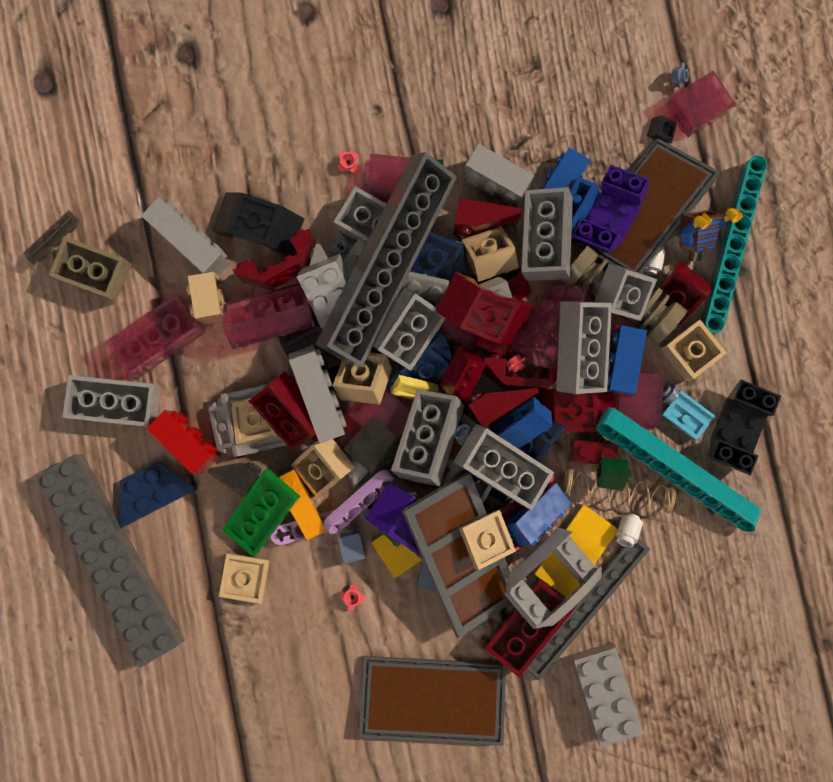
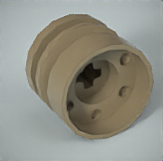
M589 245L571 265L570 279H560L570 288L579 282L581 284L577 293L579 295L585 289H588L589 292L584 298L587 302L597 296L606 272L603 267L608 262L605 259L600 264H596L595 261L599 253Z
M659 287L652 292L642 316V321L637 327L638 329H643L646 325H649L650 328L646 336L656 344H659L671 333L687 312L676 301L668 307L665 306L670 297L667 294L658 300V297L663 292ZM630 318L629 321L635 324L638 320Z

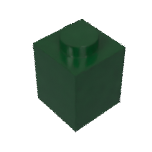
M601 457L596 470L597 487L623 491L626 483H629L631 480V470H628V461Z

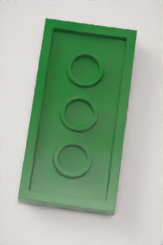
M266 468L227 521L222 531L251 556L255 557L301 496L271 470Z

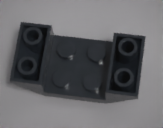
M226 192L212 232L229 238L236 236L269 247L272 252L288 256L293 254L295 249L290 238L293 237L295 232L302 229L305 219L281 205L241 192Z
M312 310L276 329L275 333L288 359V353L311 345L314 346L315 350L320 349L325 364L321 366L322 371L327 369L332 383L329 390L335 391L333 383L339 370L340 362L337 357L315 345L322 332V328Z
M742 379L739 380L725 400L710 438L709 459L751 476L759 456L754 454L755 447L767 417L775 415L781 395Z

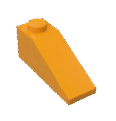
M292 470L279 477L301 496L290 511L307 541L326 532L327 529L298 473Z

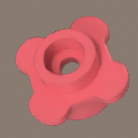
M341 152L339 154L340 164L338 165V170L340 172H357L359 155L355 152Z
M520 354L512 357L506 362V366L509 369L507 373H518L523 370L527 358H522Z
M352 584L347 591L340 593V599L344 600L348 610H354L355 606L365 601V595L359 592V587L356 584Z

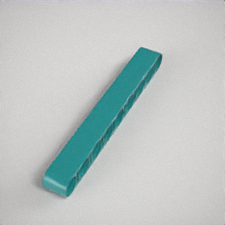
M760 155L750 158L741 168L731 208L739 209L743 214V217L736 222L741 225V230L737 229L735 223H732L731 220H729L725 227L710 283L713 288L705 301L701 321L712 335L723 330L767 168L766 159ZM751 165H754L757 171L753 170ZM746 184L751 186L752 191L746 188ZM740 203H743L747 209H742ZM730 242L736 245V250L730 247ZM724 262H728L731 265V270L725 267ZM719 281L725 284V290L720 288ZM714 301L719 302L720 310L714 307ZM709 320L715 324L714 330L710 329L708 325Z
M605 408L596 426L597 431L740 530L745 532L755 531L761 513L758 506L615 408Z

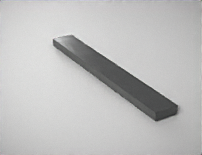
M639 539L633 547L622 546L602 569V578L574 606L575 610L526 670L540 681L647 554L650 548Z

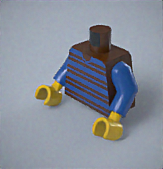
M730 208L726 211L725 215L708 210L682 214L679 245L681 248L690 250L688 260L701 261L702 252L715 247L719 230L726 226L729 220L732 223H736L743 217L739 209Z

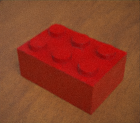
M164 410L146 429L192 475L204 474L220 457L217 453V447L211 441H205L202 438L204 434L197 427H191L187 423L188 418L180 411L177 413L175 410Z

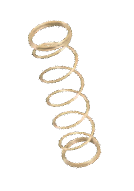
M568 468L564 477L563 493L569 496L580 473H584L587 480V497L590 499L597 478L590 490L586 472L580 471L573 481V470ZM644 481L636 484L631 495L628 483H626L628 506H630L636 487L640 483H644L648 495V510L656 490L661 486L666 490L663 501L665 513H671L676 498L673 486L668 488L662 484L657 486L650 498L648 486ZM607 489V492H608V500H607V502H608V503L610 502V499H611V496H612V493H613L614 490H611V493H610V490Z

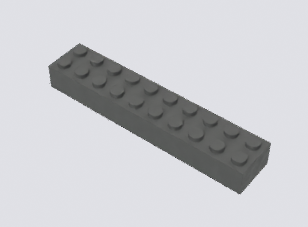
M427 152L411 156L315 344L348 365L363 366L457 178Z
M74 454L37 475L38 482L139 667L145 666L183 643L185 639L126 531L120 527V521L84 455Z

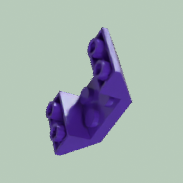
M610 165L601 182L602 191L587 218L580 219L571 235L572 238L608 253L613 252L622 244L639 213L650 179Z
M388 482L364 519L422 559L402 513V509L418 499Z

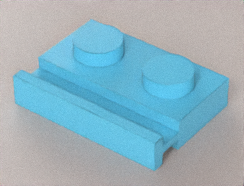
M680 390L678 398L673 403L668 404L661 416L696 441L715 415Z

